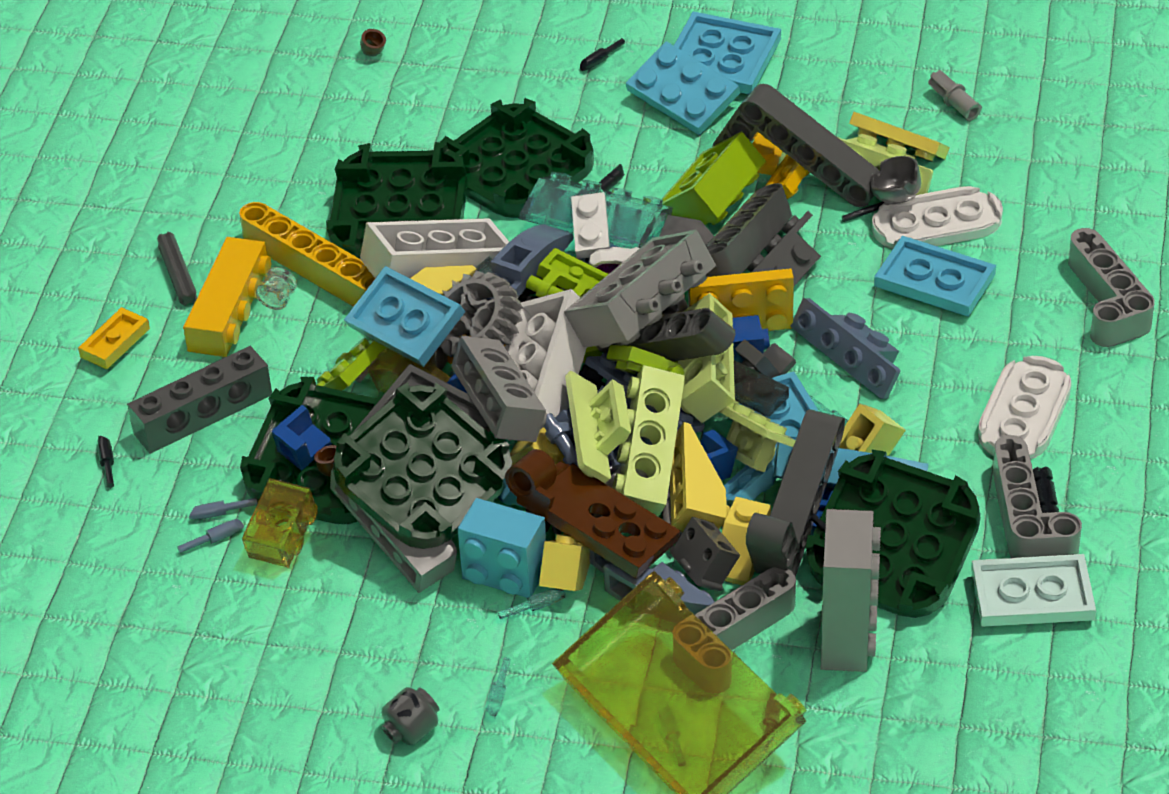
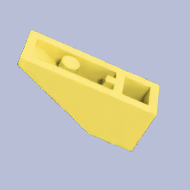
M683 422L676 434L670 476L671 525L683 532L691 518L696 517L713 522L720 529L721 526L723 527L730 507L726 505V489L691 424Z

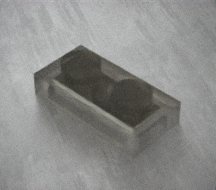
M734 360L735 400L769 418L789 398V387Z

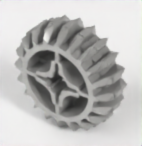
M476 270L473 276L463 274L462 282L460 283L452 280L453 288L450 291L442 290L445 297L460 304L465 310L463 316L440 345L443 352L449 357L454 358L460 340L459 336L464 334L467 336L471 335V337L500 340L503 345H512L509 337L511 334L519 333L515 324L523 320L519 313L523 306L518 300L519 295L504 278H500L489 271L484 274ZM484 298H494V299L487 301V300L484 299Z

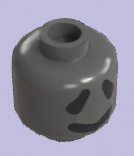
M406 687L383 706L381 713L385 723L381 728L394 743L397 744L402 740L408 745H415L437 726L438 717L436 713L440 709L434 699L424 689L419 687L415 690Z

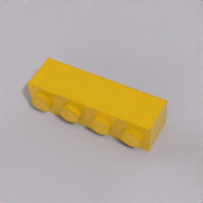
M226 237L183 326L188 352L227 357L232 345L237 344L240 327L243 321L248 320L252 301L254 298L257 299L259 297L261 282L264 276L269 275L271 270V257L267 256L265 242Z

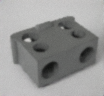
M696 517L691 518L675 546L673 545L670 548L672 556L697 586L717 592L723 589L722 584L740 557L737 550L713 522Z

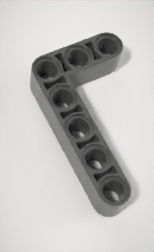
M758 84L751 91L713 143V146L741 131L752 143L757 134L760 133L853 206L865 207L874 197L871 189V175L875 173L877 176L880 171L768 84Z
M774 183L758 189L708 244H705L716 264L706 274V277L743 273L792 218L793 215L782 184Z
M709 308L663 315L659 321L639 331L641 335L635 341L627 345H622L621 342L611 345L633 346L663 356L670 361H680L721 354L731 346L736 333L733 327ZM599 345L596 346L599 351L606 354L610 347L600 348Z
M811 409L806 411L771 515L754 513L747 528L746 546L756 573L762 574L766 570L775 567L786 571L789 569L796 577L805 551L808 534L810 535L814 523L810 518L814 514L817 515L845 428V419L843 417Z

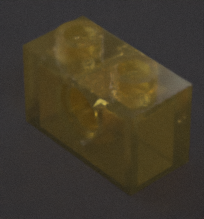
M269 478L242 537L249 558L290 567L294 556H298L302 550L304 533L308 525H312L316 519L317 504L314 502L310 488ZM287 522L284 525L278 526L280 523Z

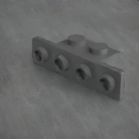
M809 211L800 219L794 215L781 229L785 235L781 238L777 234L764 248L768 254L765 257L759 254L746 269L751 273L792 268L795 286L821 257L797 234L813 215Z

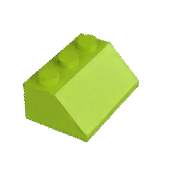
M741 131L703 151L653 209L657 214L665 217L672 215L701 220L704 225L708 223L716 225L727 216L726 208L742 198L744 195L742 189L757 180L760 176L757 171L766 160Z

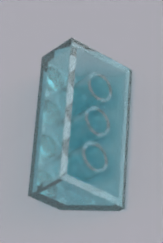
M552 172L551 176L538 179L520 212L519 219L540 225L545 224L574 233L571 197L605 192L610 243L632 249L635 247L641 248L652 238L659 237L667 216L672 214L673 207L662 205L663 199L657 197L643 196L642 200L631 197L632 191L613 188L611 192L601 189V183L582 180L580 184L570 181V175Z

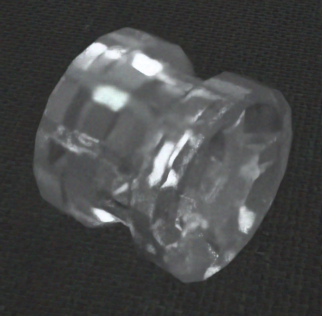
M272 267L265 274L264 281L257 287L256 296L264 306L274 310H281L286 307L290 299L289 296L295 292L297 280L290 271L281 267Z

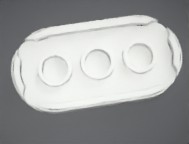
M972 186L919 194L904 203H883L879 207V211L874 213L872 217V232L879 243L890 249L895 247L902 235L934 246L983 238L994 233L1002 223L1003 206L996 195L989 191L987 195L980 192V188Z
M1027 356L1023 357V361L1015 363L1014 360L1003 368L979 421V441L988 453L994 456L996 441L1006 435L1021 437L1028 446L1030 459L1036 458L1047 449L1070 396L1071 378L1069 374L1067 375L1064 372V367L1057 361L1047 357Z

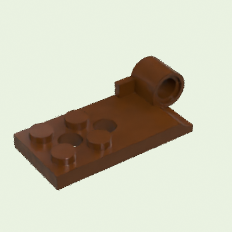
M531 450L505 473L506 484L510 491L517 496L516 502L535 515L545 517L546 522L634 578L640 576L678 541L679 529L599 479L588 477L577 465L562 462L555 464L554 460L542 450ZM591 514H599L602 517L595 518ZM621 533H629L634 536L625 537Z

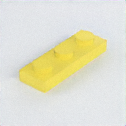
M853 112L849 124L859 128L858 135L865 134L875 138L878 135L887 138L886 145L894 144L904 148L909 146L916 149L914 155L932 162L935 156L945 160L950 148L935 140L857 112Z

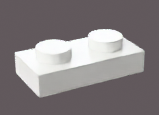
M605 192L572 196L574 241L577 259L590 258V255L599 249H609L610 239Z

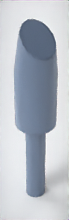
M252 498L224 504V501H217L198 505L191 511L189 519H206L226 515L228 510L258 505L257 499Z
M239 519L222 523L206 530V535L179 545L177 548L182 553L208 541L211 544L240 531L244 528V525Z

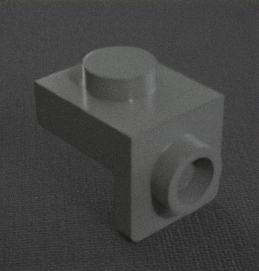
M745 339L735 348L744 360L740 364L741 367L754 379L758 375L766 380L786 374L796 364V360L776 343L771 344L763 354Z

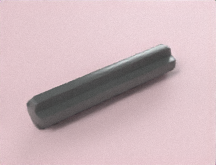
M171 232L159 234L157 237L158 247L178 299L182 305L194 304L197 299L196 289L176 238Z

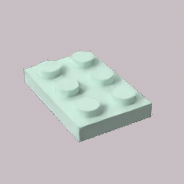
M1084 554L972 560L971 572L981 627L1095 620L1096 607Z

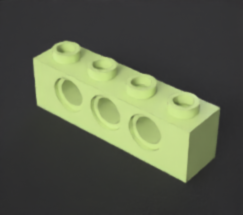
M710 293L683 311L709 308L733 327L732 313ZM733 343L726 351L718 355L678 361V364L681 365L685 372L681 408L685 413L692 414L703 423L735 401Z
M643 365L637 377H631L628 384L626 397L631 398L630 409L627 408L631 433L622 445H619L617 462L622 464L620 474L616 473L612 488L656 516H659L667 503L685 375ZM645 405L654 407L657 413L649 411ZM640 437L648 438L653 445L644 443ZM635 469L644 471L648 478L638 475Z

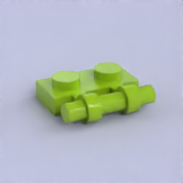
M554 248L538 266L536 275L543 278V280L531 275L526 282V288L536 292V296L540 298L564 291L556 287L560 286L566 290L572 289L581 298L608 274Z
M363 338L348 353H342L335 361L336 365L330 371H325L317 379V385L341 391L344 390L387 347L373 339L368 341L366 338Z
M610 345L606 359L617 362L616 369L631 374L639 373L643 365L677 374H685L680 364L633 346Z

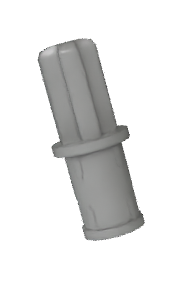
M941 70L930 75L929 85L944 98L943 101L947 106H953L967 121L975 119L980 114L982 106L965 92V87L962 84H956Z

